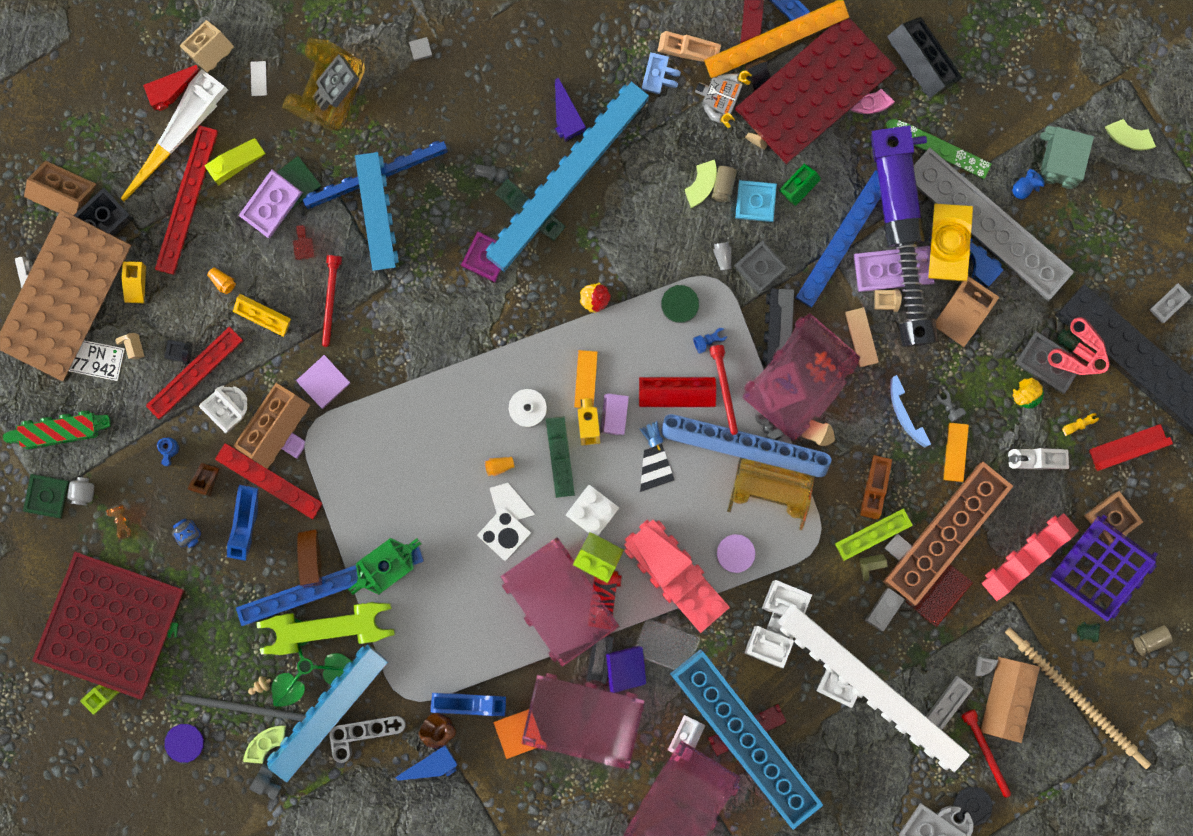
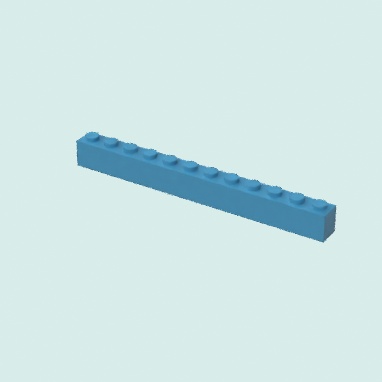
M630 82L628 86L625 84L620 89L619 97L616 100L613 98L607 105L608 110L604 114L600 113L593 128L589 127L584 132L582 141L580 143L577 141L571 148L572 153L568 157L565 155L559 162L560 167L556 171H551L547 176L548 181L545 185L541 184L536 189L535 197L525 202L522 207L524 210L520 214L516 213L510 221L512 224L508 229L504 228L499 233L498 237L500 238L496 243L492 242L486 249L487 259L503 272L506 271L647 103L649 95L633 82Z

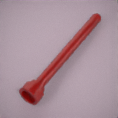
M327 255L326 258L329 277L322 345L324 347H328L330 344L336 274L342 262V257Z
M716 345L710 347L709 351L713 360L716 361L730 433L736 435L738 428L723 361L726 354L724 345Z
M973 709L961 715L964 723H967L968 726L970 725L1003 796L1006 798L1010 797L1011 792L977 724L978 715L976 710Z

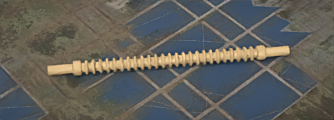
M1010 627L1005 631L1018 645V649L1021 652H1025V656L1029 655V660L1033 659V663H1037V666L1041 667V671H1045V675H1049V679H1053V683H1057V687H1061V691H1066L1065 695L1069 694V698H1073V702H1077V706H1081V710H1085V714L1090 715L1089 718H1094L1093 722L1097 721V725H1101V729H1105V733H1109V737H1113L1114 742H1118V746L1122 745V750L1125 749V753L1128 756H1133L1145 769L1150 767L1151 763L1138 751V747L1135 744L1131 745V741H1127V737H1123V733H1119V729L1114 728L1115 725H1110L1111 721H1106L1107 718L1102 717L1103 714H1099V710H1095L1094 705L1091 706L1090 701L1087 702L1086 697H1082V693L1078 694V689L1074 690V686H1070V682H1066V678H1062V674H1058V670H1054V666H1050V662L1046 663V658L1042 659V655H1038V651H1034V647H1030V643L1027 640H1023Z

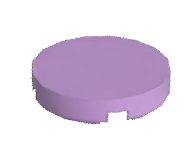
M733 534L720 542L717 548V559L725 570L733 573L743 572L755 560V549L748 538L743 535Z

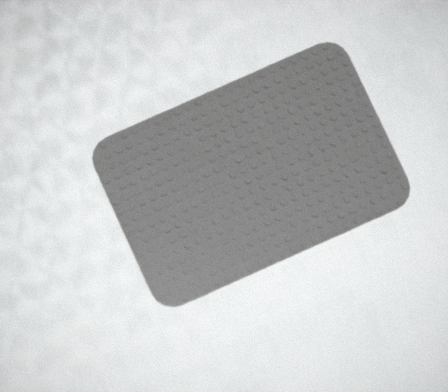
M703 275L689 277L607 307L599 312L591 313L332 409L314 421L308 429L304 444L306 460L345 567L355 566L358 561L389 538H393L405 545L411 543L416 538L422 543L419 547L424 562L414 565V570L403 576L383 591L382 594L378 595L366 588L360 589L355 593L359 604L368 602L391 603L392 609L377 613L375 623L381 629H395V635L373 642L375 650L388 662L383 668V672L395 692L405 699L417 702L432 700V693H454L592 641L593 633H598V630L607 631L611 634L678 609L673 602L669 603L663 597L664 591L660 587L656 588L650 582L651 576L647 572L643 574L636 566L638 561L634 557L630 559L623 551L615 568V571H619L618 575H622L621 586L616 587L611 629L588 626L594 576L574 566L573 563L589 533L566 516L588 485L619 507V510L599 534V537L625 550L624 544L627 543L624 540L632 532L636 535L641 530L639 526L647 519L650 522L653 519L655 522L659 520L666 528L664 532L668 536L672 535L678 541L677 547L681 551L685 549L692 557L690 559L694 566L698 564L705 572L702 575L717 593L795 565L811 555L819 543L822 527L819 512L813 496L810 494L811 491L804 473L669 440L661 434L664 418L669 414L729 428L716 361L713 360L709 351L710 347L724 345L726 354L723 361L738 431L761 437L768 435L763 431L764 427L755 419L757 414L760 420H764L766 416L763 410L768 412L756 379L757 376L765 373L738 301L727 285L716 278ZM675 285L690 287L699 299V309L696 316L685 323L670 321L664 316L661 309V300L664 293ZM718 328H724L717 335L719 338L727 336L725 341L712 342V345H706L705 352L701 354L697 352L693 342L694 337L701 335L704 338V335H711ZM578 350L598 352L594 407H597L599 433L604 395L629 396L624 435L600 433V444L581 446L578 409L581 408H574ZM639 377H716V406L639 407ZM520 390H535L545 399L547 406L546 415L542 422L536 426L522 427L516 424L510 417L509 401ZM528 404L525 405L524 410L530 411L531 406ZM780 411L768 412L770 424L774 425V430L780 429L784 434L777 441L792 444ZM657 421L660 435L664 440L661 444L669 462L674 481L640 492L644 450L649 449L650 446L639 428L645 427L647 429L648 424L652 426V423ZM489 458H513L514 468L495 477L493 475L488 476L485 461H488ZM509 483L535 515L518 520L531 534L504 561L477 534L497 514L490 488ZM733 534L743 535L748 538L755 549V560L747 570L739 573L725 570L717 559V548L720 542ZM566 569L573 588L556 595L548 577Z

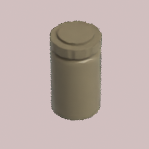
M719 166L712 199L719 202H730L737 173L736 169Z
M1165 625L1134 638L1135 647L1141 656L1173 642L1171 634Z

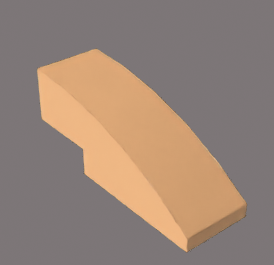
M665 31L661 33L658 52L704 62L705 59L720 52L721 44L687 34L683 36Z

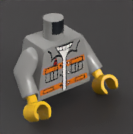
M742 71L741 73L719 75L717 78H712L710 86L701 82L698 83L695 93L705 96L702 105L712 121L724 124L727 128L731 127L728 121H735L731 114L743 86L741 82L749 85L750 81L746 80V77L752 76V74Z

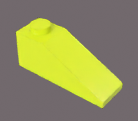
M254 138L221 154L206 164L205 167L219 186L264 156L265 152Z

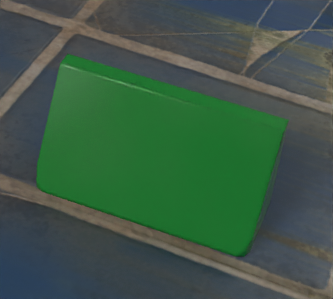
M804 163L779 189V192L796 206L815 187L821 178L815 170Z

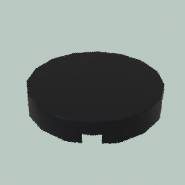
M966 787L960 790L953 802V806L961 807L960 812L956 813L957 818L963 821L964 814L968 812L973 821V826L985 823L992 813L993 804L989 794L978 787Z

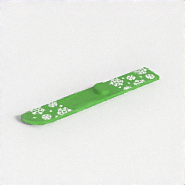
M894 119L888 120L886 123L887 128L910 125ZM911 125L912 138L927 137V143L913 146L924 151L931 148L945 161L985 179L991 163Z

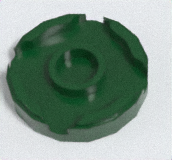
M675 285L664 293L661 300V309L664 316L670 321L685 323L696 316L699 309V299L690 287Z

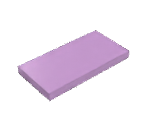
M930 246L917 247L915 253L918 254L916 260L919 261L917 268L921 269L918 272V275L921 276L919 282L922 285L935 283L934 279L928 278ZM898 249L854 254L858 292L904 287V284H901L904 280L901 277L903 275L902 270L899 269L902 266L901 262H898L901 260L900 255L897 254L900 252Z

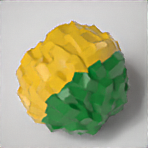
M1023 379L1019 382V390L1013 389L1014 401L1021 407L1033 409L1042 403L1044 391L1042 385L1036 379Z

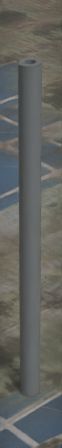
M184 694L182 696V702L296 721H303L306 718L305 714Z

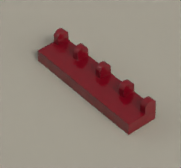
M778 704L754 716L766 732L787 723ZM717 734L708 738L717 757L730 751Z

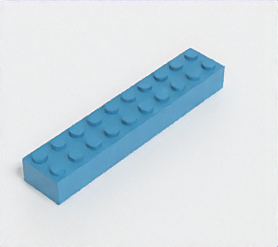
M702 650L696 652L670 673L793 830L823 806L822 802Z

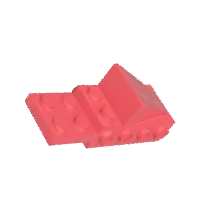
M647 519L639 526L641 530L636 535L632 532L624 539L627 542L624 544L626 548L624 552L630 559L634 557L638 561L636 566L643 574L647 572L651 576L650 582L656 588L660 587L664 591L663 597L669 603L673 602L696 629L702 633L730 607L702 575L705 572L698 564L694 566L690 560L692 557L686 550L681 551L677 547L678 541L672 535L668 536L664 532L665 526L659 520L655 522L653 519L650 522Z

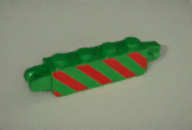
M90 411L78 412L77 416L63 414L59 415V419L52 420V417L41 418V422L33 423V420L21 422L22 425L16 426V430L5 432L3 440L9 444L18 443L19 446L28 450L93 439L98 436L100 430L111 427V420L109 415H95L90 413Z

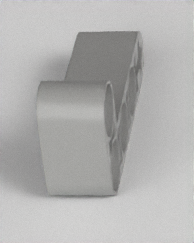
M392 716L333 727L330 731V742L334 760L343 763L351 758V741L403 732L406 728L405 719L401 716ZM395 719L402 723L399 730L396 727L388 728L390 732H387L385 720H388V724L395 723ZM376 722L381 723L383 726L381 733L373 731V725ZM356 726H361L364 730L363 735L360 737L354 734ZM337 729H341L344 732L342 740L336 739L334 735ZM340 748L347 751L345 759H341L337 755Z

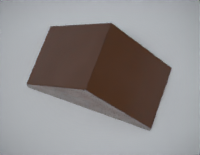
M201 463L188 486V490L211 497L219 468Z

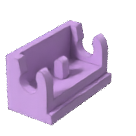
M604 395L600 433L624 435L629 396Z

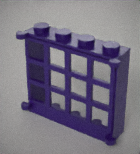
M1103 515L1095 519L1051 574L1050 580L1108 622L1110 618L1114 619L1120 612L1119 607L1122 603L1126 604L1131 599V592L1135 588H1140L1144 582V576L1154 571L1157 566L1155 563L1158 553L1153 552L1152 555L1107 523L1105 521L1107 516ZM1104 529L1116 537L1110 546L1098 538ZM1119 540L1131 548L1125 557L1113 549ZM1095 541L1106 549L1098 560L1087 552ZM1134 551L1146 559L1140 568L1128 560ZM1110 552L1122 560L1113 571L1102 563ZM1083 555L1095 563L1087 574L1075 566ZM1125 563L1137 571L1129 582L1117 574ZM1098 566L1110 574L1102 585L1090 577ZM1072 569L1084 577L1076 588L1064 580ZM1113 577L1125 585L1117 596L1105 588ZM1087 580L1099 588L1091 599L1079 591ZM1102 591L1114 599L1106 610L1094 602Z

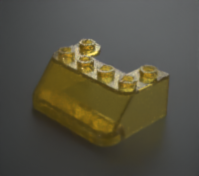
M309 38L305 47V55L308 59L315 62L303 96L301 97L295 93L288 94L282 108L303 120L338 131L345 123L363 77L365 65L363 61L329 40ZM340 54L345 57L359 80L337 107L329 105L326 110L322 111L313 99V95L319 89L316 81L337 55Z

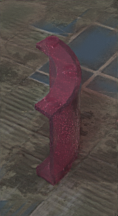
M810 313L805 318L800 317L795 323L796 328L784 347L776 351L773 355V361L754 381L750 380L745 385V392L742 397L793 441L810 427L809 422L815 415L819 418L847 383L844 380L849 373L852 374L861 358Z
M556 537L500 577L504 582L501 586L505 592L513 595L526 614L523 618L528 626L535 627L550 649L548 654L553 662L558 661L563 667L620 626L581 569L573 565V558L559 538Z
M546 673L545 677L537 675L521 744L629 769L645 700L637 699L638 695L626 692V696L599 690L596 689L597 685L586 683L585 686L557 680V675Z
M681 740L671 754L667 764L662 768L623 836H706L709 829L712 831L718 822L716 817L730 796H735L740 789L738 783L741 777Z

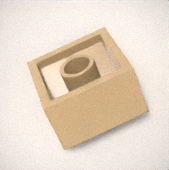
M207 20L180 45L205 72L214 69L217 63L234 48L223 33Z

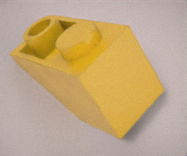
M123 261L122 287L125 303H144L146 265L142 262Z

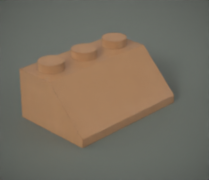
M44 161L27 179L24 197L58 213L60 210H64L74 215L90 200L96 184L48 161Z

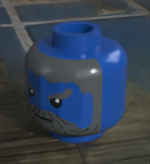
M183 519L173 526L172 535L180 547L188 546V548H191L199 543L197 539L201 536V532L193 520Z

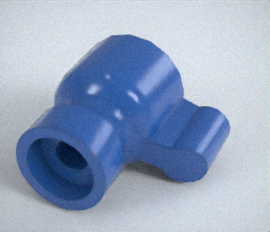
M167 437L158 441L157 448L163 455L162 465L169 467L171 465V457L175 456L179 451V444L176 440Z

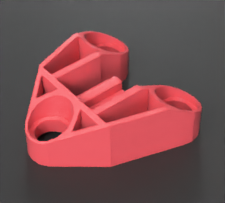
M1075 318L1070 325L1072 333L1095 349L1096 353L1079 342L1073 352L1089 362L1088 364L1073 354H1069L1059 348L1053 349L1049 353V364L1079 375L1106 372L1109 368V358L1104 340L1085 318ZM1077 321L1085 324V329L1081 332L1074 329V323ZM1053 353H1060L1062 355L1060 363L1052 361L1051 356ZM1103 359L1106 362V367L1104 369H1097L1095 361Z

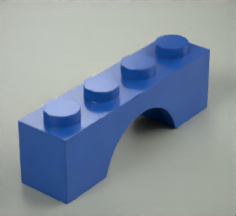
M970 239L969 257L973 263L971 278L985 288H988L1003 271L1002 265L996 259L989 258L986 255V250L980 246H975L972 243L973 240Z

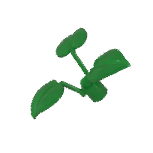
M294 618L295 623H296V622H303V621H300V620ZM309 641L298 643V653L301 659L297 664L299 672L295 678L289 673H283L274 679L271 688L273 705L279 707L288 706L297 702L303 696L305 686L302 682L297 681L301 674H308L313 669H325L323 671V678L331 685L336 677H340L343 674L344 667L352 661L342 654L332 653L326 656L325 666L313 665L310 659L304 658L300 647L306 645Z

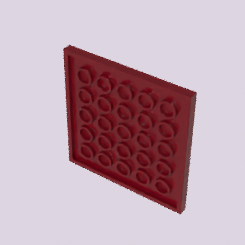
M74 552L32 661L143 700L185 590Z

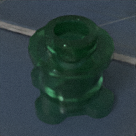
M1070 328L1067 330L1063 329L1058 336L1059 344L1062 343L1067 346L1069 352L1074 351L1081 340L1070 331Z
M1083 621L1077 627V636H1080L1081 641L1087 639L1092 640L1093 643L1098 642L1100 623L1092 625L1086 624Z

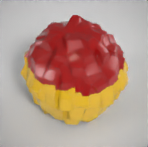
M600 283L590 284L581 290L580 303L589 312L596 313L608 305L611 295L604 285Z

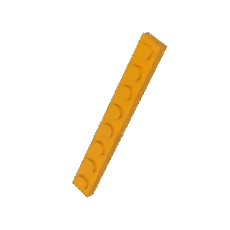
M837 0L705 59L704 62L710 77L715 78L849 18L844 0Z

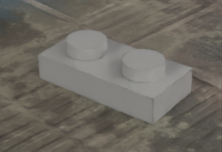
M1178 283L1150 311L1163 324L1191 296Z

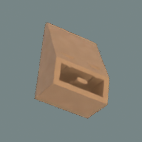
M968 276L967 281H962L936 319L937 329L965 347L993 308L999 296Z

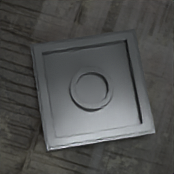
M763 240L734 265L737 271L758 294L764 291L788 269Z

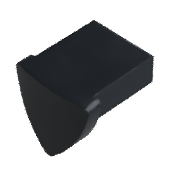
M760 58L746 63L745 70L752 74L749 78L755 90L771 78L767 69V61Z
M168 340L164 358L188 365L192 354V342L184 343Z

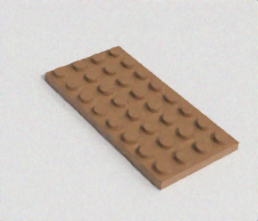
M60 210L0 331V351L64 381L132 245L64 210Z

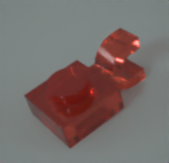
M304 225L296 226L298 240L293 241L295 260L315 258L313 239L306 238Z

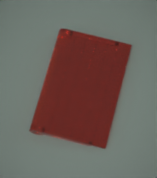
M949 564L916 606H912L907 601L906 603L937 628L973 582Z

